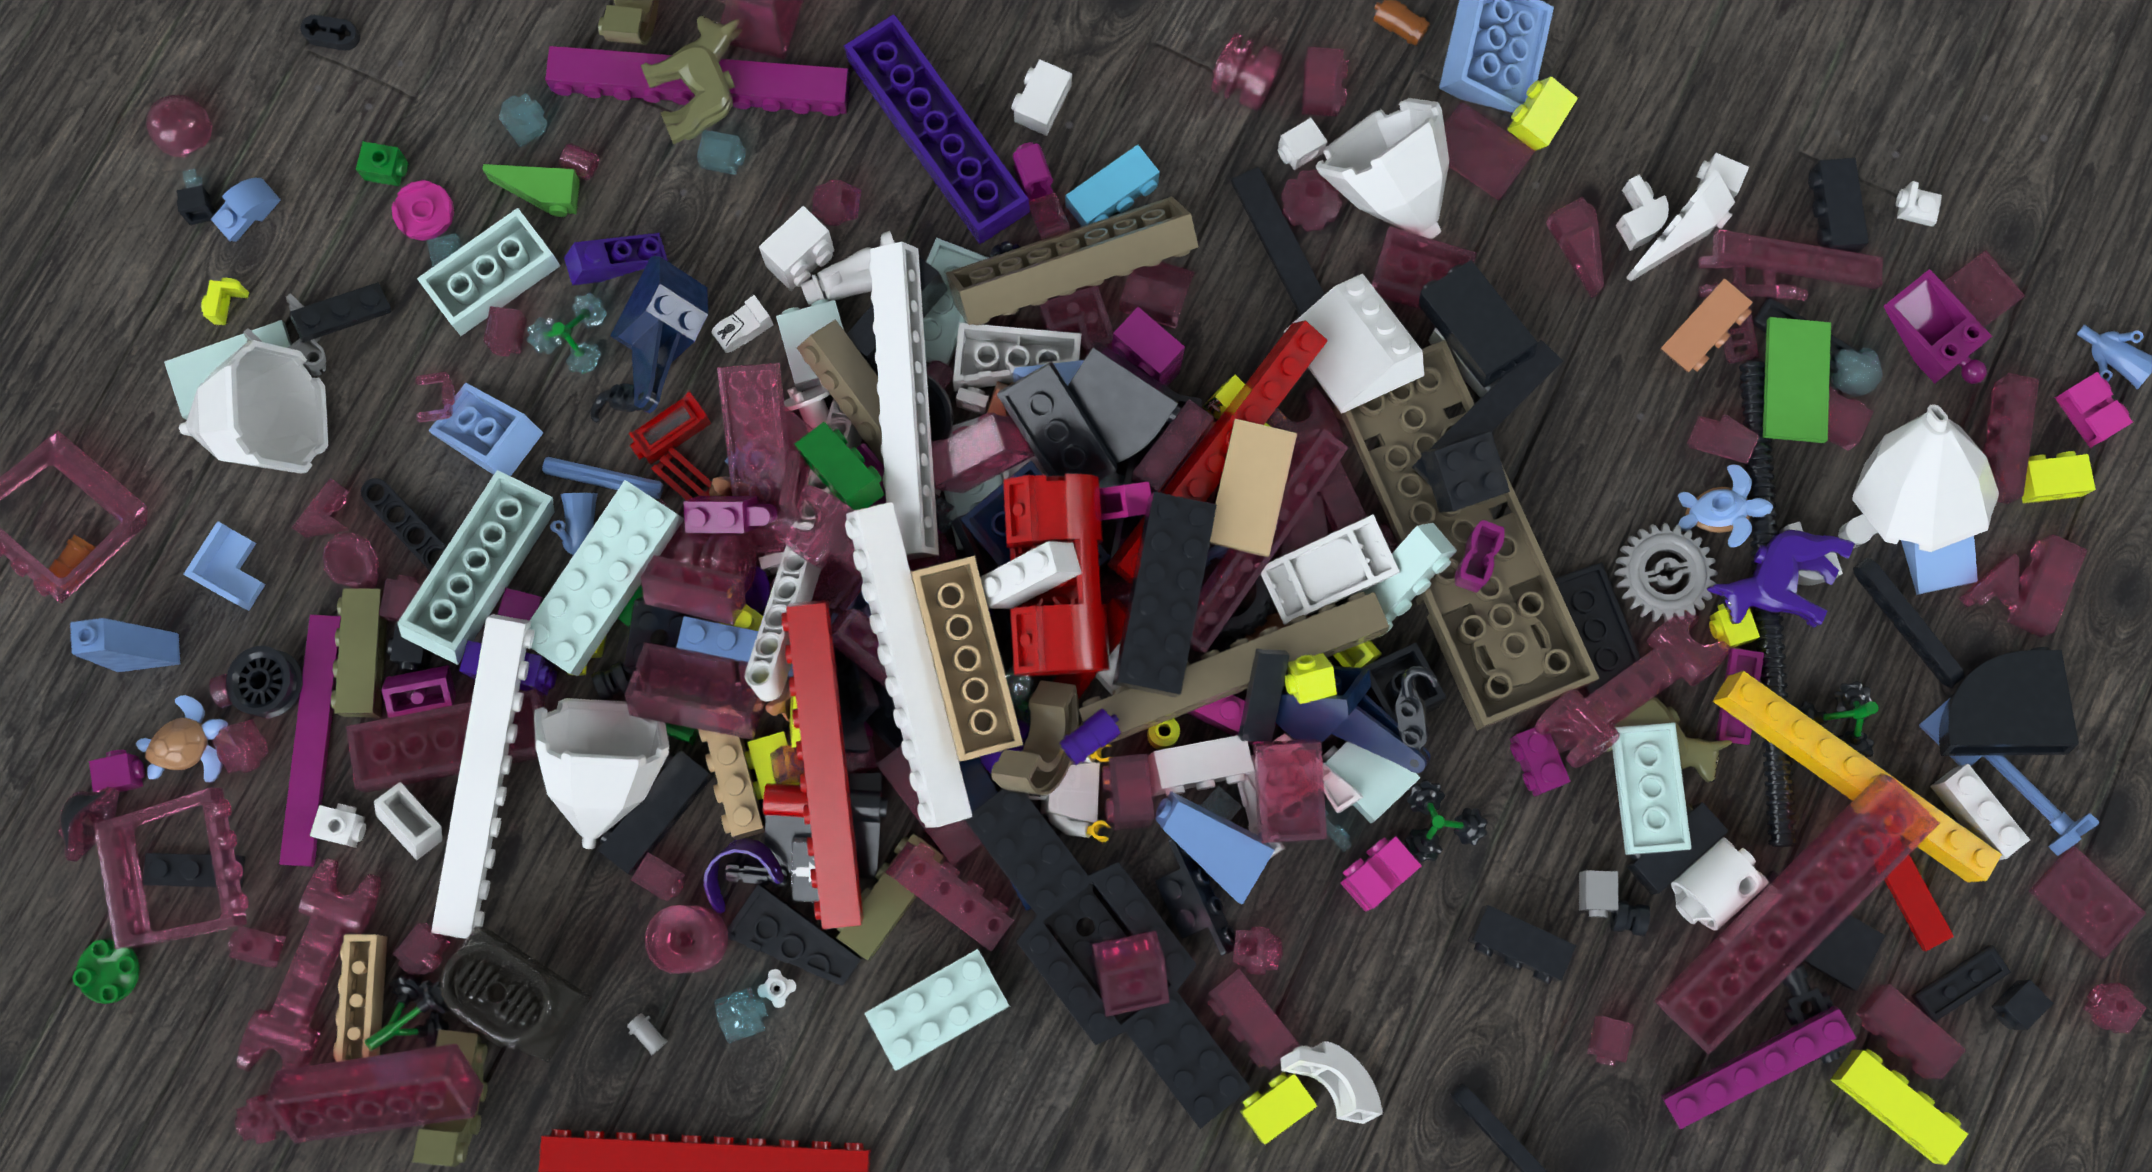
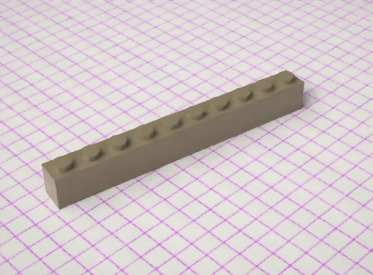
M1360 592L1347 599L1348 603L1336 606L1335 603L1326 605L1319 609V614L1310 618H1307L1306 615L1296 617L1289 621V626L1279 630L1276 626L1262 631L1257 639L1248 641V638L1240 639L1232 643L1229 650L1221 653L1218 650L1210 651L1201 656V661L1191 665L1187 661L1181 695L1177 697L1121 686L1112 691L1113 695L1101 700L1100 696L1083 702V707L1078 709L1079 716L1083 723L1101 708L1110 717L1115 714L1119 719L1116 725L1120 729L1121 734L1110 742L1112 743L1248 689L1256 649L1286 650L1290 655L1288 662L1294 661L1303 655L1314 656L1321 653L1327 658L1387 634L1390 626L1375 592L1368 595L1365 592Z

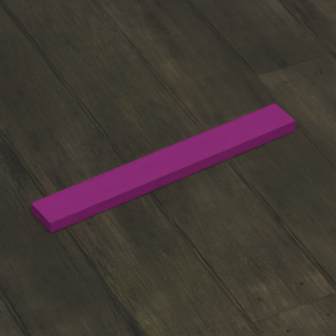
M310 614L302 674L303 685L299 698L279 865L314 867L318 838L311 837L310 834L319 805L322 806L333 715L331 694L333 690H336L337 680L333 674V663L335 659H338L339 647L335 643L336 629L340 628L341 616Z

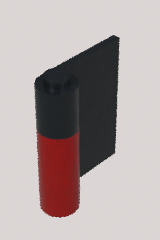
M766 783L763 800V814L766 815L764 845L771 849L780 867L786 868L788 873H793V843H807V837H812L811 825H805L803 806L808 805L807 792L802 793L800 785ZM849 789L859 878L876 879L881 817L887 816L888 798H882V791Z

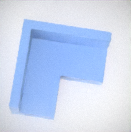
M219 521L215 524L183 574L248 611L266 585L240 570L256 543Z

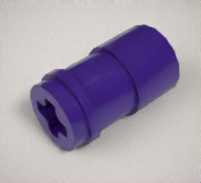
M1101 708L1072 733L1066 734L1059 744L1070 760L1077 766L1079 763L1085 762L1086 758L1100 747L1103 748L1121 734L1120 729L1116 725L1119 719L1115 714L1110 717Z

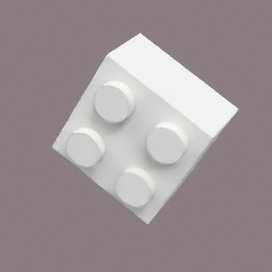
M804 206L759 246L766 267L790 291L796 286L801 287V283L808 281L811 277L810 273L816 267H822L827 264L834 252L829 230Z

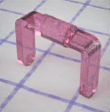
M446 372L417 376L415 378L417 385L443 382L442 403L444 404V409L417 413L416 420L418 422H428L450 418L453 414L452 405L455 404V389L449 375Z

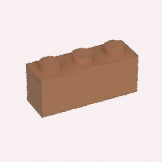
M1724 278L1660 350L1687 373L1692 368L1698 372L1710 359L1706 353L1714 345L1719 349L1731 336L1727 330L1734 322L1740 326L1752 313L1748 307L1753 302Z

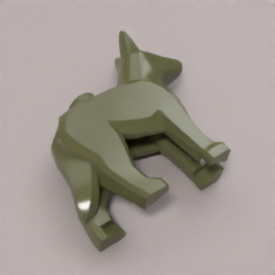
M701 15L697 19L698 30L701 34L700 38L683 46L672 56L660 63L652 65L644 63L641 65L650 88L682 79L691 92L695 94L694 98L680 110L661 112L673 144L684 139L691 140L696 138L704 130L726 117L733 106L730 89L735 88L729 71L722 72L719 62L727 51L730 42L742 33V29H736L739 19L724 25Z
M1642 694L1629 697L1618 703L1602 705L1579 718L1588 733L1600 724L1608 725L1602 736L1598 739L1607 752L1613 750L1610 733L1612 727L1675 723L1681 771L1685 768L1693 767L1702 779L1710 783L1716 779L1719 750L1732 743L1730 740L1708 741L1698 738H1687L1678 726L1680 718L1671 706L1666 707L1658 698Z

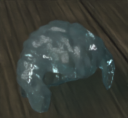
M1870 348L1861 349V353L1853 349H1843L1835 358L1838 372L1834 373L1833 371L1830 374V379L1837 389L1851 396H1862L1870 393L1877 387L1883 376L1878 355Z

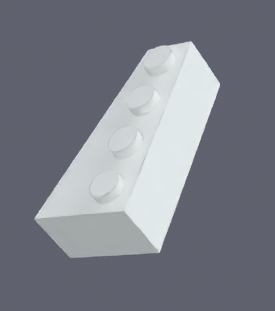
M959 322L953 375L954 392L958 391L959 387L967 389L968 387L983 388L996 386L997 381L1011 384L1016 367L1043 365L1051 361L1053 363L1079 361L1081 334L993 325H968V323Z

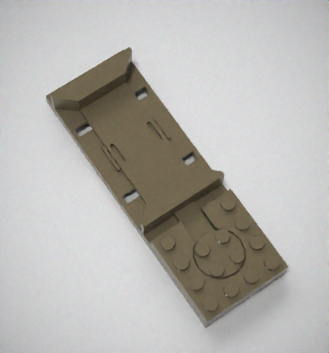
M1443 340L1422 349L1423 377L1342 414L1335 406L1332 413L1335 418L1345 422L1398 544L1400 545L1416 526L1434 523L1457 550L1449 559L1451 564L1444 571L1432 577L1430 580L1431 586L1422 594L1417 595L1416 602L1417 605L1426 604L1429 611L1427 616L1429 624L1478 731L1588 686L1597 681L1599 676L1505 470L1504 473L1510 492L1454 512L1439 513L1431 486L1412 468L1422 457L1421 453L1429 450L1475 405L1447 342ZM1462 402L1466 413L1448 419L1444 409ZM1377 436L1381 447L1368 451L1364 441ZM1507 502L1512 513L1494 520L1489 509ZM1481 520H1485L1504 527L1505 536L1501 549L1494 556V570L1490 579L1475 593L1455 585V572L1457 566L1465 557V545L1468 536Z

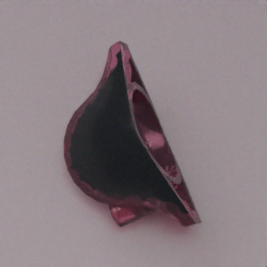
M106 787L93 793L79 791L70 796L65 802L60 814L59 835L64 839L65 856L68 861L77 862L108 832L115 819L119 796L118 789Z

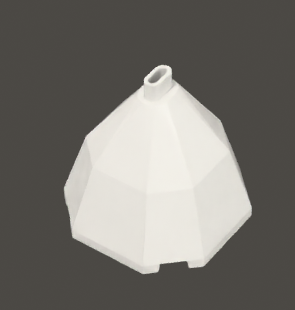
M1408 98L1399 103L1401 110L1386 115L1382 109L1378 110L1326 146L1324 150L1326 161H1319L1315 167L1321 176L1358 209L1408 233L1417 234L1421 243H1426L1441 232L1437 221L1441 211L1449 167V156L1442 109L1439 103Z
M256 340L248 341L219 365L197 388L187 421L179 425V431L183 435L192 436L221 461L294 473H306L312 467L310 462L317 454L323 453L328 447L325 385L320 378L311 377L303 365L307 359L301 351Z
M1930 405L1927 413L1884 435L1864 464L1852 500L1885 542L1897 544L1899 540L1919 544V550L1933 552L1987 531L1998 500L1999 491L1985 454L1959 425L1948 419L1947 414L1941 407Z
M565 698L558 701L556 710L548 713L547 709L543 707L535 710L536 750L547 795L580 836H582L583 847L594 849L596 838L601 837L645 800L669 753L665 719L658 714L652 715L651 719L639 714L638 705L625 701Z

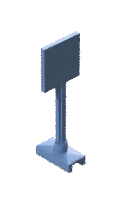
M1949 699L1919 725L1938 745L1941 717ZM2003 755L1950 756L1959 766L1965 764L1972 766L1979 758L1985 757L2051 822L2050 826L2059 835L2048 847L2057 856L2078 843L2083 834L2100 823L2091 813L2076 822L2065 812L2061 813Z

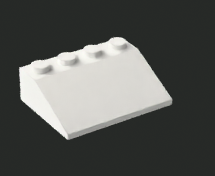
M1363 273L1334 286L1293 322L1306 320L1328 340L1308 368L1341 414L1424 376L1422 349Z

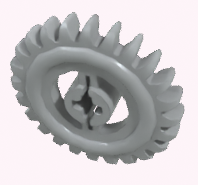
M1667 523L1662 524L1661 531L1654 524L1649 526V533L1644 529H1639L1637 535L1640 539L1630 536L1627 541L1632 547L1622 546L1620 548V551L1627 557L1616 559L1617 564L1624 566V568L1618 569L1614 573L1616 576L1624 577V580L1619 582L1616 587L1628 588L1622 599L1633 597L1634 601L1630 609L1641 605L1640 617H1644L1651 611L1652 622H1656L1662 614L1665 624L1671 622L1673 614L1678 623L1684 620V612L1689 618H1693L1695 616L1694 606L1698 610H1703L1705 604L1702 599L1707 601L1712 599V594L1708 592L1707 588L1713 587L1716 584L1710 580V577L1716 576L1718 572L1709 568L1716 561L1714 558H1706L1705 556L1710 551V548H1700L1702 538L1698 537L1692 540L1691 530L1681 534L1680 525H1676L1672 531H1670ZM1669 551L1677 554L1684 560L1683 563H1679L1673 558H1663L1654 564L1649 571L1645 572L1647 560L1657 552ZM1661 570L1663 573L1668 572L1669 574L1675 572L1669 578L1657 575ZM1688 574L1689 576L1686 586L1676 594H1663L1654 589L1666 590L1675 585L1682 575Z

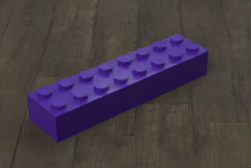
M895 14L844 45L848 62L979 244H982L1030 213L1028 197Z

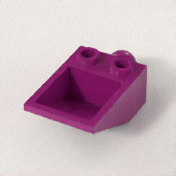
M1930 269L1883 306L1912 359L1934 384L1958 365L1962 368L1961 376L1967 383L1977 384L1985 379L1987 374L1985 364L1979 360H1971L1969 356L1986 343L1992 335Z

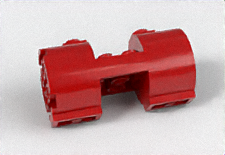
M1065 474V476L1048 477L1046 475H1027L1003 479L1007 548H1010V560L1012 561L1048 541L1073 543L1082 572L1078 576L1011 609L1014 676L1064 675L1110 670L1107 605L1101 604L1098 544L1103 542L1099 477L1087 474Z

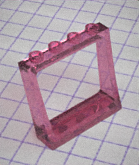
M57 430L0 477V500L44 468L55 466L120 523L64 578L55 576L1 528L0 557L5 555L10 559L11 567L19 576L24 577L28 575L32 578L35 589L42 596L46 597L50 594L62 604L147 525L148 507Z
M207 788L94 824L115 950L139 948L248 925L245 910L249 906L247 896L241 892L239 881L243 876V868L235 859L234 848L237 845V836L230 830L228 817L231 815L232 808L229 801L224 798L223 788ZM202 805L222 914L216 920L152 932L144 886L142 885L143 880L134 831L138 826Z

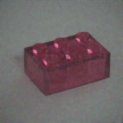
M1389 226L1370 284L1382 298L1421 309L1419 307L1421 289L1432 280L1438 281L1446 276L1447 272L1458 264L1464 265L1470 260L1474 263L1477 253Z
M993 412L984 414L978 418V422L974 425L958 428L950 438L931 443L935 490L965 493L1035 456L1010 416L996 415Z
M1317 739L1253 743L1259 840L1262 843L1327 839L1321 742Z
M1148 754L1108 758L1107 766L1102 767L1101 774L1103 793L1109 792V798L1106 799L1104 805L1106 823H1112L1113 831L1151 827L1154 820Z

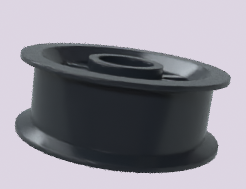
M267 646L251 647L240 653L232 662L226 677V690L232 704L244 713L262 718L277 717L291 709L298 700L303 685L302 671L297 661L288 653ZM267 677L266 684L262 687V682Z

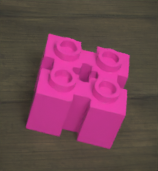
M1385 837L1379 840L1366 851L1370 857L1365 862L1360 858L1343 872L1346 878L1340 883L1365 912L1375 908L1422 866L1397 837L1389 841Z

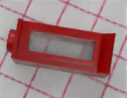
M688 391L681 400L635 431L629 432L628 434L634 441L629 446L639 460L645 457L651 465L663 455L665 456L671 447L675 449L709 426L711 422L694 396Z

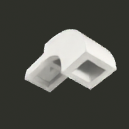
M1327 1041L1313 1048L1299 1046L1294 1048L1293 1052L1281 1058V1071L1315 1078L1328 1089L1336 1106L1337 1119L1364 1124L1383 1114L1380 1098L1371 1077L1361 1063L1340 1046Z

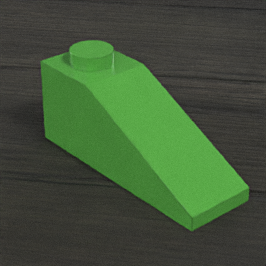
M483 164V171L491 182L541 210L549 212L550 215L565 217L567 214H577L580 179L574 169Z

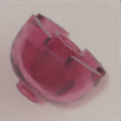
M171 94L162 97L153 103L147 114L146 127L151 140L164 153L173 157L189 156L187 153L195 151L198 147L203 148L211 137L212 123L207 112L197 101L185 95Z

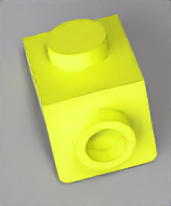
M222 278L221 281L209 280L207 295L203 297L201 303L203 316L213 324L226 325L231 297L248 298L249 292L236 279Z

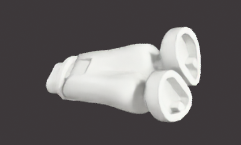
M890 231L881 235L880 246L895 243ZM863 248L846 259L817 273V276L815 274L812 275L813 279L801 283L800 285L808 305L810 306L813 302L822 299L836 301L852 295L872 292V275L869 270V262L871 260L870 249L872 248Z

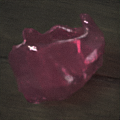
M344 532L341 535L336 533L334 538L328 541L323 548V565L329 578L337 584H343L351 588L374 589L378 581L377 568L379 565L375 549L371 547L367 539L356 533Z

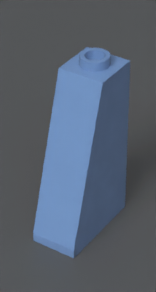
M105 618L70 622L72 654L113 671L124 672L180 664L178 633Z
M1171 791L1167 799L1164 798L1159 803L1156 810V821L1238 903L1243 905L1275 850L1266 839Z

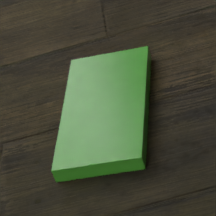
M1776 317L1768 318L1766 328L1763 438L1816 443L1828 441L1831 322Z

